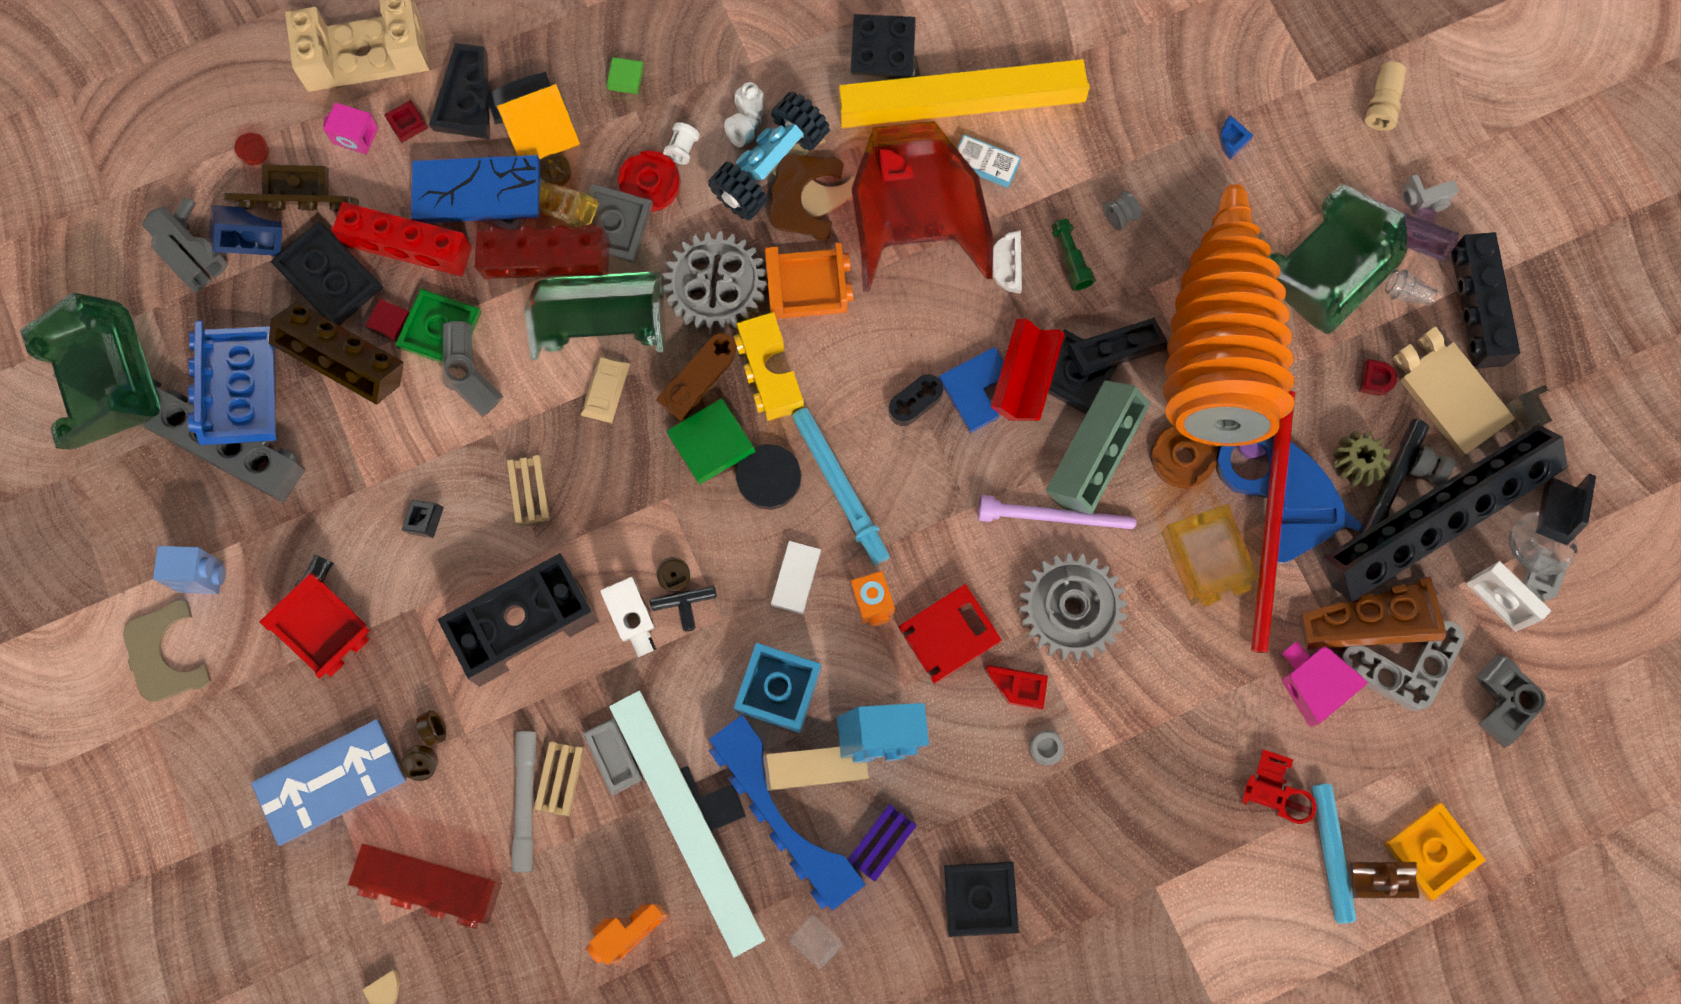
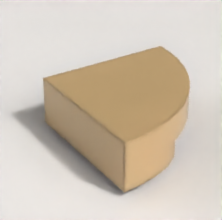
M392 970L362 989L369 1004H395L400 988L399 975L396 970Z

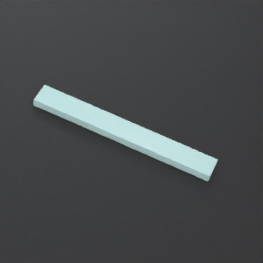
M639 690L609 706L733 957L766 941L641 691Z

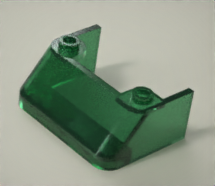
M658 272L547 278L537 281L533 286L524 309L531 360H538L542 348L548 352L562 350L564 345L569 343L570 338L633 334L634 339L641 341L642 345H656L657 352H663L666 338L663 275Z

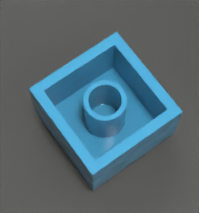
M756 643L734 705L735 712L801 734L822 671V665Z
M925 703L861 706L837 717L841 758L852 757L853 763L872 762L873 759L885 757V761L906 759V756L918 755L917 749L929 745Z

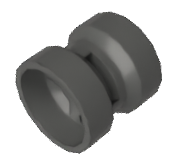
M1423 445L1415 455L1408 474L1417 478H1427L1430 484L1438 487L1450 477L1456 459L1447 455L1439 456L1435 454L1434 449Z

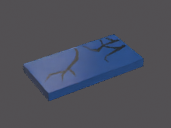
M538 155L412 161L411 220L422 223L540 218V158Z

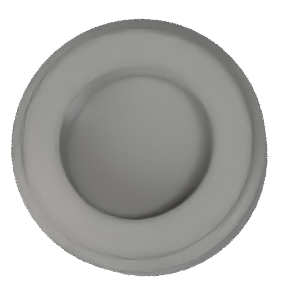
M1052 731L1037 733L1029 745V753L1032 759L1042 766H1051L1057 763L1062 758L1065 749L1062 738Z

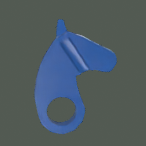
M1274 435L1267 440L1257 443L1267 452L1269 465L1265 476L1256 480L1243 479L1233 470L1230 458L1231 452L1237 446H1220L1216 465L1220 480L1234 492L1267 498ZM1290 442L1278 563L1280 564L1287 563L1321 544L1343 527L1357 531L1362 527V524L1345 510L1343 501L1335 486L1322 468L1292 442Z

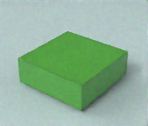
M613 57L607 81L608 90L639 94L644 70L643 62Z

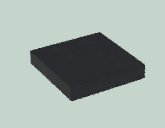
M1064 329L1065 335L1048 394L1087 414L1104 381L1110 380L1118 365L1081 376L1067 349L1071 343L1084 339Z
M1014 862L944 865L948 937L1019 933Z

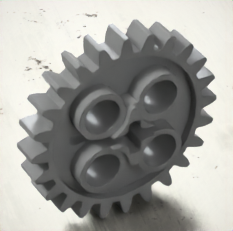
M722 231L718 232L716 239H712L709 232H706L704 241H700L694 235V245L690 246L683 241L682 247L684 252L673 251V257L676 262L667 261L666 263L670 273L663 274L664 281L668 283L663 288L665 295H670L667 298L668 305L675 306L673 310L676 317L684 314L683 321L685 325L695 320L697 331L702 328L703 324L707 325L708 331L711 334L715 325H719L722 333H725L726 324L729 323L737 329V320L739 318L743 321L749 320L748 311L758 313V306L755 302L764 303L765 301L764 295L761 293L767 291V282L762 281L767 278L766 270L761 269L763 267V259H755L757 255L755 248L746 251L747 241L745 239L736 244L735 234H731L728 240H723ZM721 257L718 268L720 280L717 281L716 306L711 308L710 304L713 295L711 284L714 283L715 258ZM699 262H706L709 264V266L703 270H697L694 268V266ZM734 264L741 267L734 273L725 270L728 266ZM695 292L705 293V296L700 300L690 298ZM727 294L737 296V299L732 303L722 301V298Z

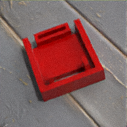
M966 583L898 626L901 633L908 631L912 627L916 630L908 635L905 640L926 673L936 667L940 668L941 671L930 678L933 684L945 679L1002 642V639ZM969 603L986 628V631L978 636L974 635L959 611Z

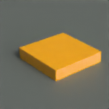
M556 84L497 106L517 156L538 155L540 160L548 155L558 154L580 145Z
M1441 802L1436 803L1384 843L1397 862H1417V887L1427 901H1434L1486 861Z

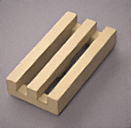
M540 455L533 456L530 459L526 457L520 458L519 461L508 460L507 466L516 525L521 526L549 521L550 515ZM532 466L535 468L541 510L539 515H535L529 467ZM517 469L522 471L528 517H523Z
M549 741L534 810L570 817L584 748ZM561 751L550 803L545 805L556 752ZM571 753L574 754L563 807L559 808L557 807L568 755Z

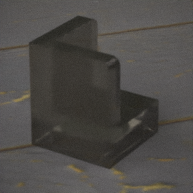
M1546 385L1520 395L1506 405L1507 409L1516 418L1511 424L1518 437L1538 424L1545 426L1552 421L1540 400V397L1549 391Z

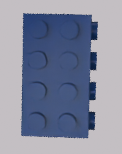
M197 320L195 321V331H189L190 350L194 351V358H189L188 364L190 377L194 378V385H188V396L190 405H194V412H188V427L190 433H196L199 445L277 440L275 347L268 344L270 326L205 329L203 321Z

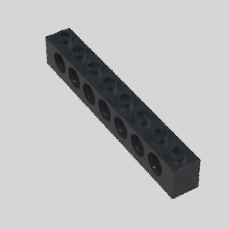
M1538 424L1324 556L1331 587L1353 602L1568 468L1563 437Z

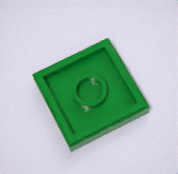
M420 288L395 345L403 351L443 364V323L463 321L467 324H472L473 333L482 312L480 308Z
M722 398L666 431L699 485L756 452Z

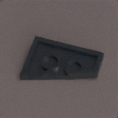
M455 43L429 122V126L433 131L490 139L488 53L484 47Z

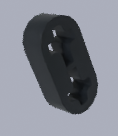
M931 374L923 375L894 396L890 401L888 410L891 421L899 426H907L934 407L942 397L943 384L941 380ZM923 385H926L928 388L931 386L935 387L934 396L926 394L922 398H918L922 394ZM910 402L914 403L909 408L908 416L904 413L896 414L898 404L905 407Z

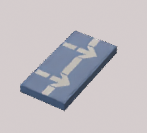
M376 719L252 782L251 785L277 845L282 846L407 782V779L381 721Z

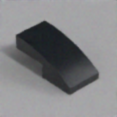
M546 72L515 80L490 92L489 108L494 123H504L498 110V105L551 86Z

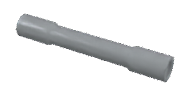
M532 731L516 732L515 828L512 841L511 872H533L532 813L537 732Z

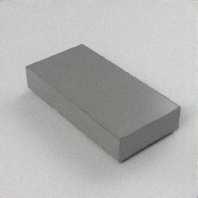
M614 718L583 733L611 796L643 781Z

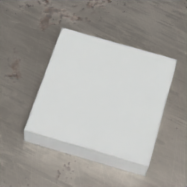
M1500 561L1475 574L1466 583L1515 632L1542 621L1551 612Z

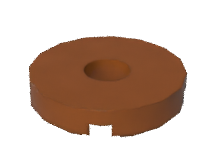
M1171 425L1162 431L1154 442L1151 451V462L1154 471L1162 481L1173 487L1187 489L1199 486L1211 476L1217 465V448L1215 445L1193 441L1182 435L1174 425ZM1180 448L1188 449L1193 456L1192 462H1180L1176 457V450Z

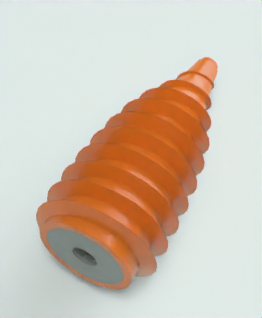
M1239 184L1227 186L1222 193L1218 212L1212 220L1213 227L1202 237L1201 246L1191 255L1190 267L1182 276V290L1176 297V313L1171 320L1172 336L1167 344L1170 357L1165 364V374L1168 379L1163 386V396L1167 402L1165 409L1167 419L1185 437L1196 442L1215 446H1244L1267 440L1277 433L1279 419L1290 414L1295 407L1294 398L1288 393L1293 388L1295 380L1288 370L1294 362V355L1287 348L1292 341L1293 335L1291 330L1285 325L1290 318L1289 309L1282 303L1286 297V289L1277 280L1281 271L1279 265L1268 258L1271 254V247L1265 241L1258 239L1261 229L1254 224L1251 214L1253 210L1250 208L1248 193L1245 191L1244 186Z

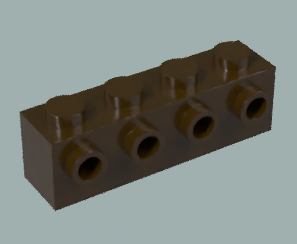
M297 301L271 318L268 344L377 405L400 387L404 365L402 360Z

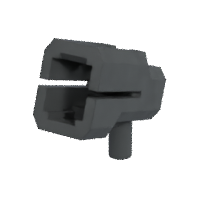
M184 197L174 215L165 206L154 209L147 214L142 226L152 236L151 247L195 293L203 289L211 280L181 249L182 246L214 279L227 268L228 263L218 252L212 251V246L204 237H193L188 232L189 224L186 220L196 203Z

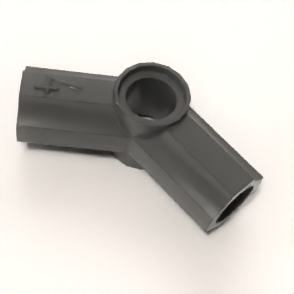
M463 321L443 323L442 382L450 390L456 391L480 416L484 417L502 400L503 395L473 366L472 324H467ZM460 367L465 371L466 376L455 378L450 374L449 369Z

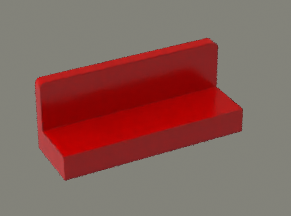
M1027 318L1016 319L991 404L993 410L1009 421H1039L1041 419L1065 335L1060 329L1040 330Z

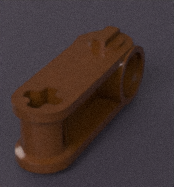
M724 333L712 336L685 368L666 385L656 401L669 414L682 422L731 365L737 347L734 339ZM724 347L727 350L726 354L721 353L719 356L715 354L716 349L720 350Z

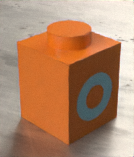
M883 571L851 580L850 588L862 624L870 622L873 627L889 622V616L895 613V606Z

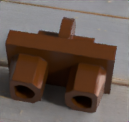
M1350 862L1353 898H1420L1416 881L1417 862Z

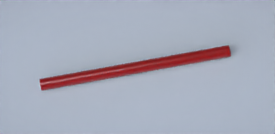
M1289 391L1288 393L1294 398L1295 401L1296 393L1294 391ZM1294 409L1290 414L1279 419V429L1274 435L1251 643V651L1256 653H1268Z

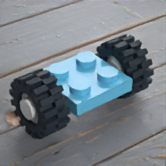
M793 91L788 92L771 111V117L774 118V123L779 125V127L765 129L757 137L756 141L758 144L752 151L747 150L737 159L735 166L732 162L726 161L708 180V186L712 188V193L717 195L716 198L722 201L727 209L730 208L732 213L738 214L740 218H745L746 221L751 220L768 201L761 185H757L755 182L757 180H764L796 143L800 144L803 149L812 151L830 131L829 122L825 121L826 117L824 114H820L817 106L814 108L811 105L812 102L808 99L805 100L803 95H797Z

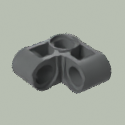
M1497 654L1475 677L1479 684L1496 701L1494 708L1478 724L1503 748H1506L1521 736L1527 725L1543 710L1546 698L1541 688L1522 673L1513 661L1504 655ZM1520 693L1525 694L1529 699V707L1527 709L1523 708L1519 703Z

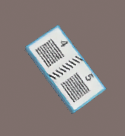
M963 135L951 161V166L1009 188L1020 164L1021 157Z

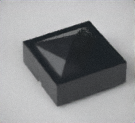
M412 500L401 531L411 535L434 538L444 507L437 503Z

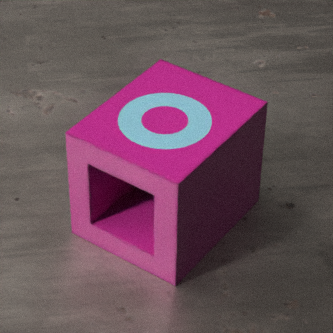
M336 102L332 111L325 116L323 130L332 144L366 155L378 130V126L370 113Z

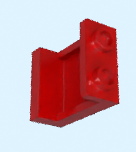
M313 572L304 578L259 621L262 626L268 631L271 630L315 672L319 679L325 674L332 677L345 664L341 659L350 650L357 653L370 640L366 634L369 633L371 628Z

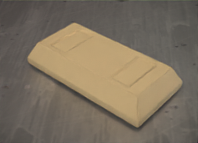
M599 356L581 416L612 424L630 363Z

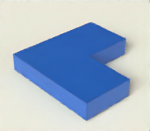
M996 347L939 376L943 389L969 433L999 418V414L991 408L992 403L984 391L998 383L1004 363Z

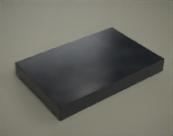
M320 221L316 222L270 261L321 316L339 326L383 289V286Z

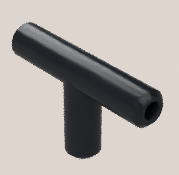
M712 585L651 598L649 601L652 611L678 606L682 630L690 632L696 628L691 603L715 599L717 593L715 586Z

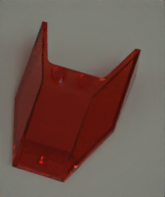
M935 121L873 127L851 188L863 292L870 291L883 250L892 245L954 240L962 247L986 279H993L994 238L979 175ZM879 150H891L902 156L911 166L914 179L882 182Z

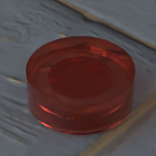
M245 133L235 142V153L246 165H259L269 155V146L258 133Z

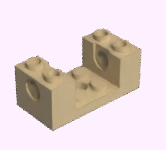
M379 0L382 17L331 26L326 25L317 7L285 12L292 68L306 90L311 92L429 71L422 17L415 1ZM360 47H371V50L367 55H356V52Z

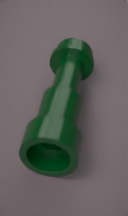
M1069 219L1055 222L1051 226L1053 230L1052 235L1055 238L1059 237L1065 252L1063 259L1070 274L1068 276L1070 286L1073 291L1084 290L1096 282L1092 268L1087 267L1081 250L1076 248L1071 235L1074 227Z

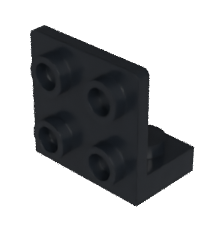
M854 14L851 74L911 78L913 76L916 17Z

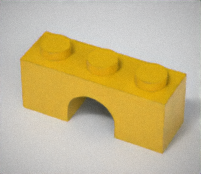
M774 312L737 323L738 335L733 336L738 354L745 353L748 364L743 365L748 384L755 383L758 393L753 394V399L758 413L764 412L767 421L793 414L797 410L804 408L803 397L794 371L774 374L765 367L770 357L785 352L784 341Z

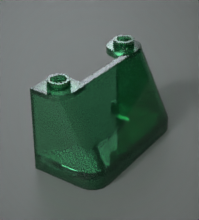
M1341 184L1324 199L1322 204L1324 221L1287 258L1278 252L1272 253L1268 257L1280 267V276L1277 280L1286 289L1284 301L1314 328L1325 334L1335 331L1402 263L1408 249L1406 214L1345 184Z
M72 292L20 330L27 353L39 361L51 363L68 416L59 418L51 425V434L57 449L73 450L144 424L159 414L160 403L132 317L121 303Z

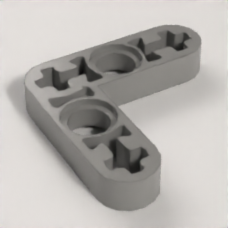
M1445 621V629L1450 632L1449 638L1453 642L1445 644L1441 652L1433 649L1440 647L1443 640L1424 642L1409 671L1365 646H1350L1340 653L1339 658L1368 682L1365 686L1408 710L1420 711L1429 707L1435 700L1463 645L1464 632L1456 623ZM1358 653L1361 663L1370 666L1375 662L1376 665L1371 669L1369 676H1366L1370 669L1362 665L1353 668L1351 666L1353 661L1349 656ZM1426 657H1432L1438 661L1440 670L1437 675H1430L1425 671L1423 662ZM1381 669H1388L1393 673L1395 681L1391 687L1383 686L1379 682L1378 672ZM1402 685L1409 690L1419 688L1421 689L1420 696L1424 699L1414 702L1412 701L1414 695L1404 689L1399 694L1396 691Z

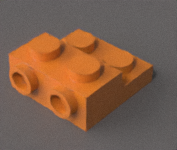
M644 903L628 917L632 922L631 924L626 918L616 917L614 919L612 917L610 919L607 917L592 930L595 937L588 942L589 945L585 949L598 964L601 962L607 965L616 964L667 918L669 913L661 904L653 903L650 905L648 903L646 905Z

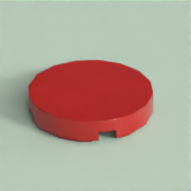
M651 150L642 151L641 154L634 157L632 155L626 159L619 170L617 180L620 192L651 200L653 202L651 212L663 210L673 203L679 194L681 185L679 171L673 160L661 152Z

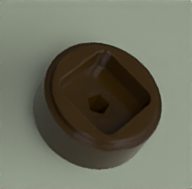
M551 154L544 157L540 162V177L547 186L553 188L561 187L571 177L570 165L567 159L561 155Z
M669 557L658 565L656 576L663 589L676 592L685 588L689 583L690 570L684 560L678 557Z
M429 710L417 716L416 726L418 734L428 746L432 747L445 741L447 735L446 727L437 712Z
M412 746L406 751L402 759V771L412 780L425 781L435 773L438 766V757L427 746Z

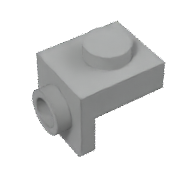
M1418 174L1411 175L1402 186L1403 201L1410 207L1413 215L1432 210L1433 213L1440 212L1451 205L1450 201L1459 192L1454 180L1424 189Z

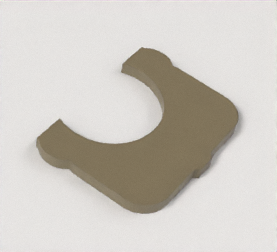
M173 601L166 608L131 620L124 628L123 636L129 655V667L134 672L140 695L146 700L157 702L190 689L199 690L206 687L211 681L207 665L204 664L192 671L180 672L172 669L162 656V640L167 630L174 623L182 619L193 618L187 601Z

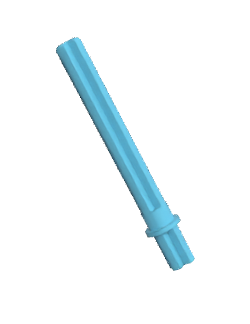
M802 408L793 413V420L857 535L855 537L856 542L862 543L874 566L888 560L890 555L877 533L880 530L879 527L873 525L809 409Z

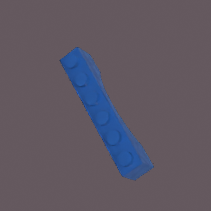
M743 715L709 738V741L714 746L708 750L720 767L726 763L733 775L728 779L740 795L746 791L754 803L748 807L760 823L767 820L774 831L769 836L780 852L787 848L793 856L794 860L789 864L802 881L808 877L815 889L810 894L821 909L828 906L833 911L866 886L845 856L828 852L811 844L796 833L779 814L769 791H767L763 766L764 745Z

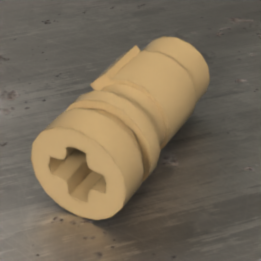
M1386 62L1381 66L1373 94L1374 98L1369 102L1365 118L1366 125L1372 129L1388 131L1396 127L1401 108L1399 100L1401 99L1405 83L1406 67L1403 64Z

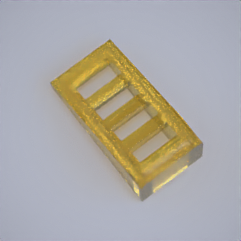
M543 181L540 188V214L585 230L590 228L599 205L598 200L583 192ZM555 193L550 208L548 209L552 196Z

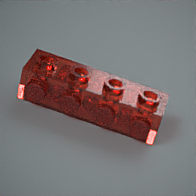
M586 224L581 228L555 225L551 226L550 229H536L530 226H523L519 230H505L499 227H492L488 231H477L475 268L484 279L609 275L610 239L603 227L593 224Z

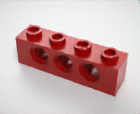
M342 202L332 228L333 233L343 246L460 277L463 276L472 251V247L464 233Z

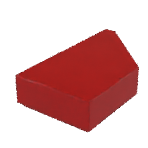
M986 665V674L1009 705L1038 710L1044 709L1048 675Z

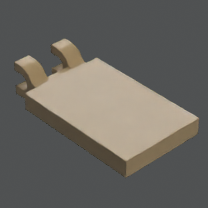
M1436 326L1417 340L1421 348L1428 353L1419 360L1418 353L1411 344L1392 358L1396 365L1406 374L1400 380L1402 385L1460 458L1516 419L1454 342L1447 347L1445 346L1444 338Z

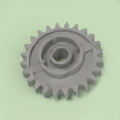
M1068 553L1065 562H1062L1056 555L1052 560L1053 566L1043 561L1040 565L1042 573L1037 570L1031 572L1030 575L1034 582L1025 581L1023 587L1029 593H1021L1019 599L1027 605L1020 607L1018 613L1025 614L1028 617L1022 621L1021 626H1030L1032 628L1027 636L1028 639L1038 637L1039 641L1036 648L1039 649L1047 645L1049 647L1048 656L1054 654L1055 651H1059L1061 661H1064L1070 653L1074 661L1078 662L1081 653H1084L1090 660L1094 657L1093 649H1096L1101 654L1106 651L1104 642L1113 645L1116 639L1112 633L1120 634L1123 631V628L1117 622L1127 619V615L1120 612V609L1125 608L1128 602L1119 600L1118 597L1124 593L1125 589L1114 587L1118 576L1108 578L1109 567L1106 566L1099 570L1097 568L1098 559L1095 558L1090 564H1087L1085 554H1082L1078 561H1074L1071 553ZM1074 600L1078 602L1081 607V613L1078 615L1068 613L1065 609V601Z

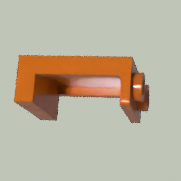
M842 242L835 243V249L786 254H778V247L765 248L771 313L774 312L776 319L847 313L848 302L853 301L852 282H846L845 272L850 271L849 252L843 253Z

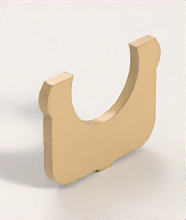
M823 138L819 144L825 143V139ZM796 143L785 156L789 154L808 156L810 151L803 149L800 144ZM780 162L771 171L776 178ZM854 176L846 183L835 187L823 186L812 180L802 192L801 203L804 210L811 217L819 219L847 200L856 199L861 194L863 187Z

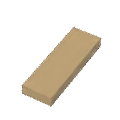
M840 747L774 753L763 756L767 791L858 781L869 778L867 762L853 763L852 757L841 758Z

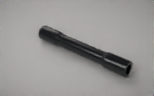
M1411 419L1400 442L1398 453L1374 504L1369 508L1362 527L1358 532L1359 534L1389 517V510L1414 456L1419 452L1430 428L1426 422L1419 419Z

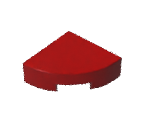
M879 150L882 182L914 179L911 166L902 156L891 150Z

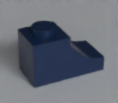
M211 205L209 236L213 252L273 256L280 254L283 229L281 222L254 216L248 213L245 207Z

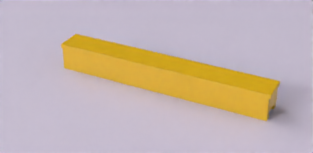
M1084 59L839 85L841 128L1086 102L1090 85L1087 82Z

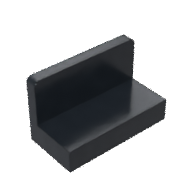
M1589 473L1577 487L1554 477L1549 479L1544 486L1535 533L1568 546L1589 523L1596 476Z

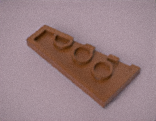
M1431 576L1420 579L1419 583L1410 586L1402 584L1392 587L1389 592L1374 596L1371 593L1361 596L1358 601L1347 604L1340 602L1302 613L1300 620L1306 649H1317L1323 646L1333 648L1441 641L1445 639L1447 634Z

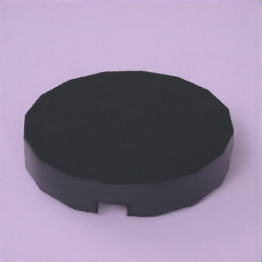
M764 444L754 447L756 452L742 459L737 466L736 481L739 492L751 505L759 509L773 510L784 507L800 489L802 474L798 460L789 450L779 445Z

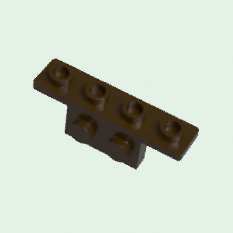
M262 164V194L224 193V200L235 203V207H245V209H255V204H266V209L286 210V205H298V210L317 211L318 205L329 206L331 211H339L342 202L359 206V200L354 197L329 196V168L326 166Z

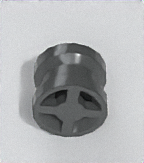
M1127 190L1121 192L1118 195V199L1114 201L1108 200L1103 203V212L1106 219L1118 231L1125 228L1128 221H1136L1142 216V210L1137 199Z

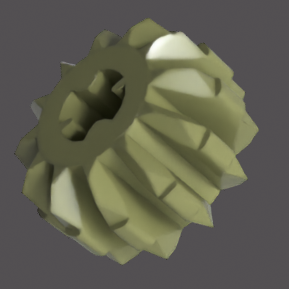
M1357 430L1353 431L1350 437L1343 436L1338 441L1340 447H1336L1332 455L1338 458L1333 463V468H1342L1343 470L1340 474V479L1350 476L1352 486L1358 485L1360 481H1362L1364 486H1370L1374 479L1379 481L1385 476L1383 470H1387L1391 465V462L1385 457L1390 454L1391 449L1381 448L1380 445L1383 443V438H1378L1374 441L1372 440V431H1367L1362 436Z

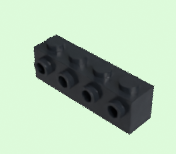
M1496 232L1467 234L1451 249V259L1454 265L1457 290L1460 296L1472 363L1475 369L1506 366L1521 353Z

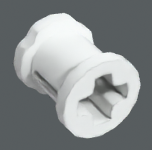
M678 122L673 125L672 131L674 134L669 146H665L663 155L669 156L673 162L686 165L690 160L689 153L693 143L698 141L700 133L692 126Z

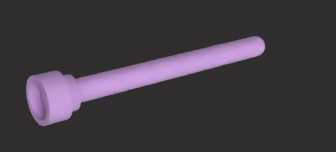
M980 495L978 506V521L992 522L993 519L999 520V516L1122 529H1133L1137 525V520L1133 516L1095 512L1090 515L1074 510L1001 503V500H997L994 496Z

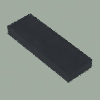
M1152 318L1071 343L1067 350L1080 375L1084 376L1166 350L1168 341L1156 319Z

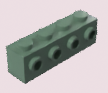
M1104 381L1046 489V492L1061 507L1090 515L1093 514L1151 404L1135 385Z

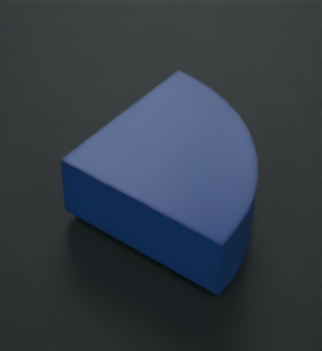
M1230 115L1220 134V144L1225 155L1231 160L1251 141L1253 134Z

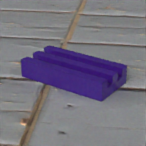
M889 804L849 857L848 861L875 882L917 825ZM890 815L894 817L895 820L865 861L861 863L858 857ZM902 823L907 828L873 872L868 867Z

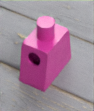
M1296 641L1281 653L1294 668L1282 678V683L1310 727L1323 722L1368 684L1360 674L1325 646L1309 655L1300 643Z

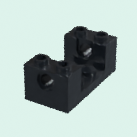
M561 553L437 619L467 679L479 687L508 672L509 668L506 664L508 660L564 631L569 637H572L599 622L575 574ZM513 608H522L525 612L522 623L515 626L509 625L507 622L509 611Z

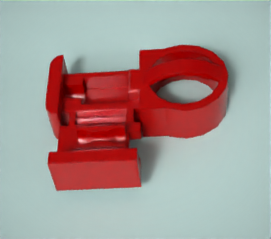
M1262 749L1255 773L1258 774L1257 781H1255L1256 775L1248 777L1241 798L1242 803L1247 805L1249 800L1277 810L1276 816L1284 818L1291 823H1308L1316 814L1317 805L1313 796L1305 790L1294 789L1289 786H1284V789L1281 790L1283 783H1287V780L1283 779L1286 768L1291 769L1294 759ZM1291 794H1302L1308 798L1311 807L1287 800V798ZM1285 806L1307 813L1308 816L1303 819H1294L1286 812Z

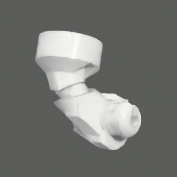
M747 82L736 90L734 102L740 113L727 118L724 123L725 133L730 142L736 147H743L752 142L755 136L754 132L762 122L764 94L752 82Z

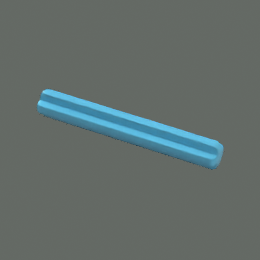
M1329 783L1317 784L1312 787V793L1317 805L1316 815L1335 921L1340 924L1352 923L1356 921V913L1333 786Z

